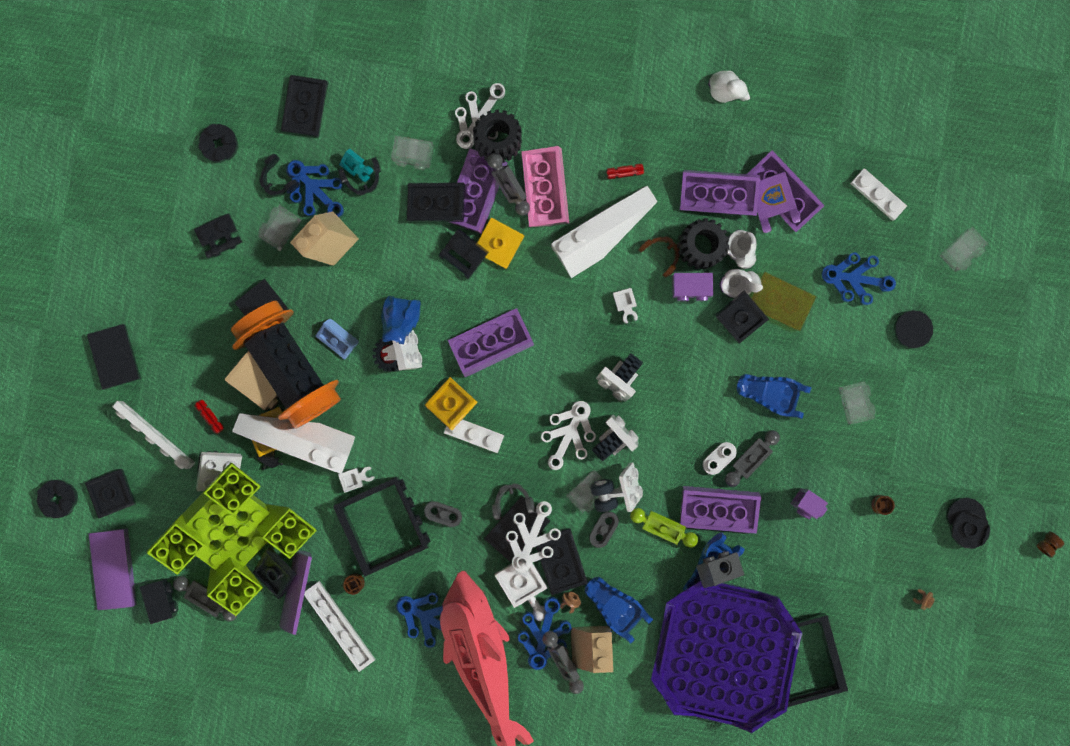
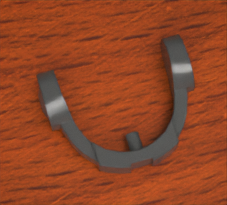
M519 484L501 487L496 496L495 504L492 505L494 519H501L500 501L501 497L508 490L510 494H513V489H518L524 494L528 513H535L533 498Z

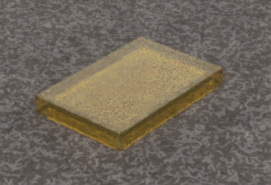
M764 272L760 279L763 289L753 294V301L766 316L797 331H801L817 296Z

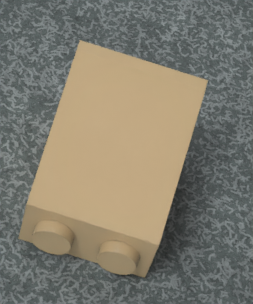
M332 211L315 215L290 243L303 257L334 266L359 238Z
M248 351L224 380L263 410L273 409L278 403V396Z
M572 627V662L576 667L592 673L613 672L612 632L610 627Z

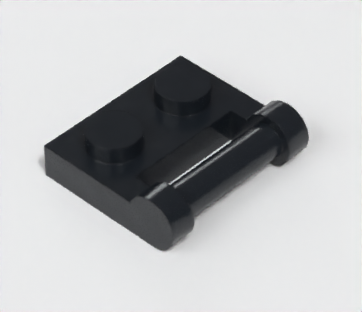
M458 229L438 257L442 260H447L465 274L464 277L469 280L489 252ZM451 249L472 264V266L468 268L449 253Z

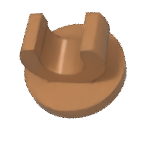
M918 589L923 598L922 600L913 598V601L921 605L923 610L926 608L930 609L935 601L933 593L929 592L927 594L925 591Z
M566 592L562 596L563 600L560 608L568 605L571 607L569 613H573L575 608L580 606L581 600L576 593Z

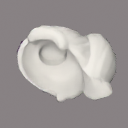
M719 71L713 74L709 80L708 85L711 96L719 102L726 103L735 99L748 101L750 99L746 84L732 71Z
M736 230L729 236L730 241L727 242L729 249L726 252L733 260H736L741 269H749L757 260L755 255L756 238L751 232Z
M732 269L726 272L720 281V289L731 298L737 297L744 290L749 295L751 292L756 293L763 289L758 274L753 271L747 272L741 269Z

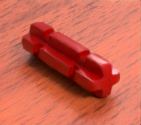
M643 164L617 167V169L608 168L606 171L607 178L615 179L617 176L622 178L633 176L634 174L642 175L644 174Z
M199 400L195 403L194 407L197 411L201 412L200 415L211 426L212 431L215 434L220 433L224 427L218 422L211 409L207 408L205 401Z

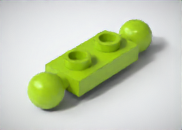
M635 508L630 513V518L633 522H644L642 529L676 545L680 540H683L684 545L689 548L696 546L698 543V537L695 533H684L686 526L658 513L650 511L647 516L641 508Z

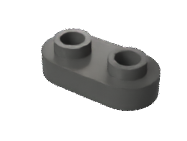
M432 501L425 507V516L431 521L449 527H455L462 521V513L455 507L437 501ZM433 507L438 509L437 514H432L431 509ZM451 513L456 515L455 520H450L449 515Z
M607 511L601 514L590 533L589 538L593 546L602 548L607 545L619 523L615 513ZM608 517L612 518V523L606 524L605 519ZM597 534L603 536L601 541L595 539Z

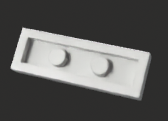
M865 168L850 183L892 221L907 207L905 203Z
M463 419L453 430L446 426L444 431L445 434L498 453L504 435Z

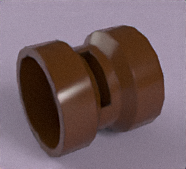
M877 495L871 500V508L875 513L888 515L894 510V501L889 496Z
M1049 531L1045 535L1046 538L1043 541H1039L1036 546L1042 553L1052 558L1056 554V550L1061 549L1065 543L1059 536Z
M351 574L344 581V590L351 595L358 594L364 588L365 580L360 574Z

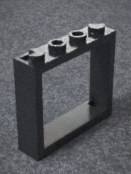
M399 477L333 506L364 577L429 548L428 543L431 542L427 532L423 533L421 528L423 522L419 514L415 515L413 510L415 504L411 496L407 497L405 490H407L406 484ZM395 485L421 544L371 566L345 507Z
M820 613L795 620L798 627L816 622L819 623L835 684L789 696L788 707L848 691L828 615Z

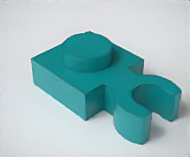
M351 149L345 152L339 163L351 175L355 176L358 174L363 182L370 179L368 175L374 171L370 166L363 165L364 159Z

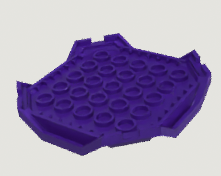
M700 580L666 602L651 681L662 694L674 715L696 716L730 724L753 733L764 726L765 723L787 711L802 631L779 597L759 590L727 583L703 588Z

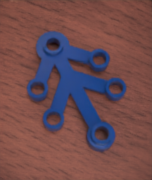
M298 160L291 161L287 165L286 171L288 176L292 180L296 179L299 183L301 180L305 184V206L303 211L307 216L311 217L316 213V209L313 206V193L328 207V212H332L334 208L338 207L340 211L336 215L338 217L343 215V206L339 202H333L319 188L332 187L335 190H340L343 186L342 181L339 178L310 179L306 175L319 173L320 176L325 177L329 174L327 165L304 166ZM299 167L300 171L298 173H294V168ZM325 167L327 169L326 173H320V169ZM335 181H340L338 187L333 186ZM300 185L290 194V199L294 203L302 201V194L299 192ZM295 194H299L298 200L293 199ZM312 207V213L308 214L306 212L307 208Z
M855 252L849 254L847 259L839 265H828L823 269V280L828 284H834L840 292L842 300L845 302L852 301L854 293L851 290H847L841 280L850 283L863 305L871 304L873 296L866 293L860 283L879 286L884 292L892 291L896 286V281L891 276H885L881 279L861 275L869 268L876 267L879 264V259L876 256L868 257L865 263L851 273H844L842 271L851 264L854 265L860 261L859 254ZM852 255L856 256V262L851 261ZM871 258L875 260V265L870 264ZM830 271L835 273L834 278L829 276ZM887 280L891 282L890 287H887L885 284ZM845 293L851 295L849 300L845 298ZM864 296L869 297L868 303L864 301Z
M431 592L427 596L418 599H412L409 596L401 597L397 602L396 608L401 615L405 616L408 636L416 638L419 635V628L415 626L413 615L420 618L425 637V646L428 648L434 647L436 638L432 636L429 624L441 630L440 620L434 616L441 615L443 606L422 611L417 607L427 603L436 604L438 595L435 592ZM434 595L436 601L431 602L429 596ZM408 602L410 608H403V603ZM416 629L417 634L411 635L410 630ZM428 638L433 639L434 643L432 645L427 644Z
M549 597L544 602L546 613L541 631L534 622L532 613L526 612L522 616L523 623L528 625L538 641L537 648L535 649L529 641L530 637L527 631L522 630L518 633L519 642L525 646L530 654L528 663L535 670L543 669L547 664V659L551 657L549 651L545 650L546 645L543 643L542 637L545 632L550 630L553 614L557 613L560 609L559 601L555 597ZM553 601L555 602V605L553 607H549L548 603ZM526 616L532 617L530 621H525ZM563 620L553 632L558 637L564 633H569L572 628L570 622ZM564 624L569 625L568 629L566 630L562 629V626ZM525 634L527 635V638L525 640L520 639V636ZM558 639L557 644L562 642L564 643V647L567 648L565 640ZM536 657L541 658L539 662L534 661Z

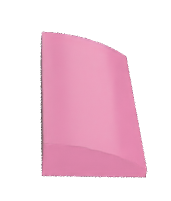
M555 146L521 151L526 201L530 205L528 212L529 227L569 224L562 148Z

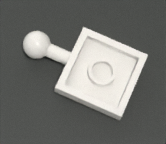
M520 559L518 562L519 565L524 566L525 560ZM531 563L530 569L523 573L514 570L512 564L494 574L514 608L528 600L533 608L534 619L544 621L546 610L544 606L539 605L535 595L546 590L547 586L533 563Z

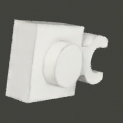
M632 288L613 293L618 312L624 311L623 322L625 324L628 323V315H632L634 321H636L638 316L636 312L632 311V308L637 305Z
M365 467L361 473L355 468L338 474L344 493L362 487L363 480H374V476L370 478L366 476V471L372 468Z

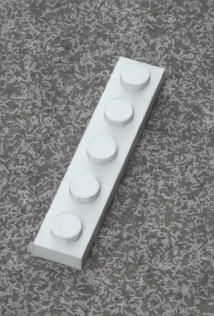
M117 401L113 405V408L117 410L115 413L120 418L129 420L131 422L130 426L134 430L143 432L146 435L145 439L151 444L156 443L160 447L159 451L167 457L170 455L179 468L190 469L195 464L191 458L125 402Z
M317 582L306 590L304 596L357 670L360 672L375 661L374 656L321 582Z

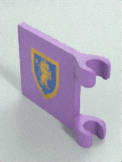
M786 172L760 180L757 213L763 232L768 233L772 230L768 218L790 211L794 223L800 222L801 218Z

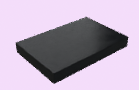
M290 75L281 126L282 132L320 137L328 88L327 80Z
M408 183L407 221L464 222L465 183Z
M126 324L87 334L102 390L141 379Z
M523 495L484 538L511 563L514 553L510 543L506 540V534L509 531H515L518 535L516 541L521 552L525 546L518 526L513 522L514 515L517 513L524 514L525 525L529 534L537 517L536 507L535 513H528ZM516 516V521L521 523L522 517ZM547 517L544 518L538 535L551 521ZM510 533L508 535L509 540L513 541L515 535Z
M570 528L560 531L561 536L558 540H550L536 546L537 552H541L546 546L553 549L552 557L540 559L551 595L588 584ZM553 533L551 536L557 538L558 533ZM545 549L544 554L546 556H549L551 553L550 550Z

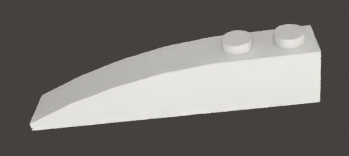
M646 186L551 243V247L569 276L573 278L602 260L658 201L649 187Z
M240 413L232 432L340 474L343 472L355 436L321 423L308 422L294 429L288 419L279 420L278 418Z

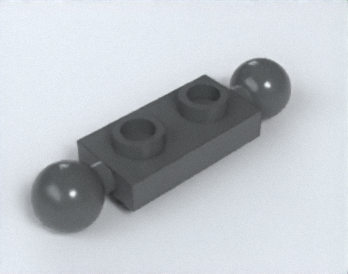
M492 153L488 156L487 163L491 168H494L491 172L509 204L516 203L515 210L517 214L521 216L527 215L530 205L527 201H524L527 196L509 165L502 166L503 159L501 155Z
M770 430L765 434L764 441L758 438L732 465L736 471L729 472L725 476L726 484L730 487H735L740 483L741 476L747 479L773 452L769 446L778 444L780 441L779 433L775 430Z
M178 576L174 579L173 587L177 591H186L183 598L215 617H218L221 612L226 621H234L237 616L206 595L207 587L194 580L190 585L188 579L184 576Z
M545 632L542 637L543 643L548 646L547 650L562 677L569 681V690L573 694L581 693L584 689V683L579 679L577 667L570 660L567 649L557 644L558 636L555 632Z

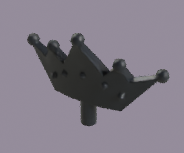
M275 451L261 457L257 454L258 461L264 463L262 467L264 471L267 466L272 469L283 465L282 462H278L279 457L275 458Z

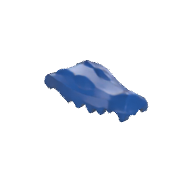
M394 296L387 297L381 314L383 342L393 340L404 345L406 336H409L419 321L421 311L420 300L399 299Z
M748 374L740 377L737 383L738 394L754 400L778 415L803 419L804 413L795 410L800 393H810L812 387L805 386L786 377H756Z
M720 532L707 542L697 565L703 563L702 559L711 556L718 558L717 554L729 551V554L738 553L740 557L745 549L740 545H736L731 549L723 543L726 540V535ZM697 567L692 577L684 585L683 591L701 580Z
M594 577L586 585L585 593L595 603L607 625L630 644L635 639L629 632L642 618L649 624L653 620L637 600L610 586L602 578Z

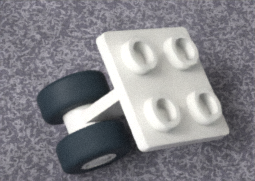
M633 462L629 463L619 476L621 487L614 489L611 479H601L590 485L591 493L599 496L594 501L595 509L598 512H607L615 509L618 506L617 497H624L627 512L633 511L643 496L642 487L638 483V470L634 467Z

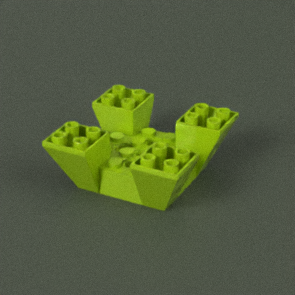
M230 463L146 552L177 575L197 556L211 566L206 595L237 616L263 588L246 566L256 553L268 542L290 559L317 530L289 507L263 503L253 495L261 486L233 463Z

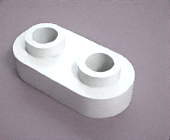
M724 442L717 446L703 460L702 466L704 471L711 475L718 474L735 458V446L729 442ZM726 448L730 450V454L727 456L724 454V449ZM712 461L716 463V467L714 469L710 468V463Z

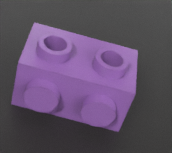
M674 273L672 275V298H677V301H689V298H696V301H708V298L713 296V273Z
M801 488L790 504L798 509L796 511L798 514L810 520L811 518H821L827 511L826 505L828 503L810 490Z

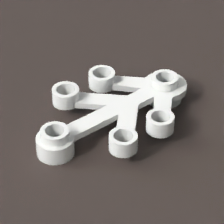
M495 83L491 86V96L479 113L476 104V93L471 91L466 94V101L469 103L472 124L469 128H467L465 120L467 116L466 110L463 107L455 110L460 126V132L456 140L461 148L469 149L474 145L473 127L477 119L480 120L482 114L486 116L496 101L501 100L505 96V88L502 84ZM495 90H500L501 94L497 96L494 92ZM474 95L475 99L473 101L468 100V96ZM458 111H464L463 116H458L457 113ZM498 131L495 132V137L488 136L487 138L491 141L498 138ZM466 136L470 138L467 143L462 141Z
M578 401L572 406V410L550 416V423L553 425H558L562 420L573 418L570 425L553 431H544L541 435V439L544 442H550L553 438L565 435L556 454L548 459V465L551 469L559 470L563 466L562 457L571 439L576 448V457L578 459H585L587 457V451L583 448L577 431L581 421L585 431L584 439L587 442H593L596 438L588 421L591 410L586 402ZM583 407L585 409L584 414H579L577 409ZM553 416L559 417L558 423L552 422ZM545 433L551 435L549 440H544L543 435ZM587 433L593 434L592 440L586 438ZM579 450H584V457L578 456ZM553 459L559 460L558 466L552 464Z
M546 501L540 502L536 506L537 517L530 534L525 525L524 514L517 513L513 517V522L518 526L525 544L522 552L516 541L518 539L517 533L509 531L506 534V540L510 543L514 553L512 566L517 572H526L530 569L531 563L542 558L552 557L553 549L549 546L544 547L541 552L529 554L533 547L550 540H558L561 536V532L554 528L549 533L537 537L544 518L552 512L550 503ZM543 505L548 508V511L545 513L541 511ZM516 516L522 517L521 523L516 521ZM552 531L558 533L557 538L551 536ZM510 533L515 535V539L513 541L509 540L508 535ZM545 549L550 550L551 553L549 556H546L544 554ZM520 559L525 560L524 566L519 565L518 562Z

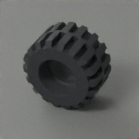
M495 110L494 113L488 111L486 116L482 114L480 120L477 119L473 127L476 152L478 151L481 158L484 156L485 161H487L488 156L492 153L501 155L503 163L506 159L508 161L512 160V155L515 157L518 154L522 143L521 126L519 121L514 119V115H507V111L504 110L502 113L499 110ZM497 131L508 135L501 142H493L487 138L491 133Z
M708 218L692 222L683 229L682 234L678 237L680 242L677 243V248H680V251H678L679 256L683 255L684 257L682 261H688L689 267L695 266L694 269L698 270L700 268L702 270L711 268L722 261L727 255L726 250L729 249L727 242L730 240L729 237L725 236L727 231L726 229H721L722 225L720 223L716 225L715 220L708 221ZM696 235H704L710 240L712 246L710 254L701 253L696 248Z

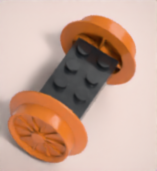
M272 301L250 312L232 326L231 332L237 339L232 348L234 350L243 347L248 349L286 408L278 416V419H288L294 429L323 414L341 400L335 391L339 381L334 380L323 385L284 325L293 315L294 311L291 309L283 310L278 301Z

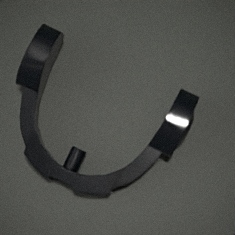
M277 154L270 155L264 161L265 167L259 179L261 187L264 188L267 194L272 196L292 193L300 185L296 179H293L279 191H272L270 189L273 184L271 182L267 184V173L278 163L280 158Z
M376 157L371 158L375 171V181L369 189L366 184L363 185L364 190L353 188L343 168L338 169L342 183L346 184L357 195L373 192L377 188L379 172H381L380 164Z

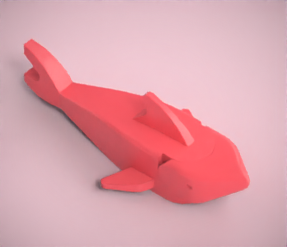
M461 571L456 575L443 602V611L440 617L441 630L445 639L443 661L445 664L453 661L462 681L491 725L492 735L497 746H516L515 738L523 745H529L534 742L530 733L519 723L509 720L508 673L503 642L509 641V635L494 619L489 602L483 591L465 571Z

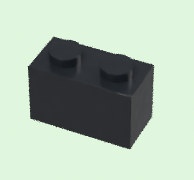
M167 578L140 587L150 624L177 616L178 605L175 600L173 601L171 594L173 593V587Z

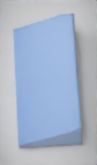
M332 319L325 321L315 337L344 360L359 343L355 337Z

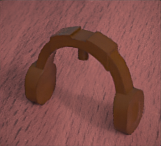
M667 236L658 237L653 240L648 239L638 249L640 253L656 242L668 243L667 249L673 248L674 261L662 275L664 278H667L677 268L675 265L679 260L678 251L680 249L677 248L673 239Z

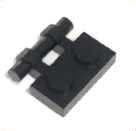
M229 213L194 229L201 246L206 247L210 245L211 247L210 250L205 252L208 259L213 256L218 257L222 252L228 249L237 248L236 245L243 243L240 236L232 237V234L238 232ZM226 238L227 242L217 246V241Z

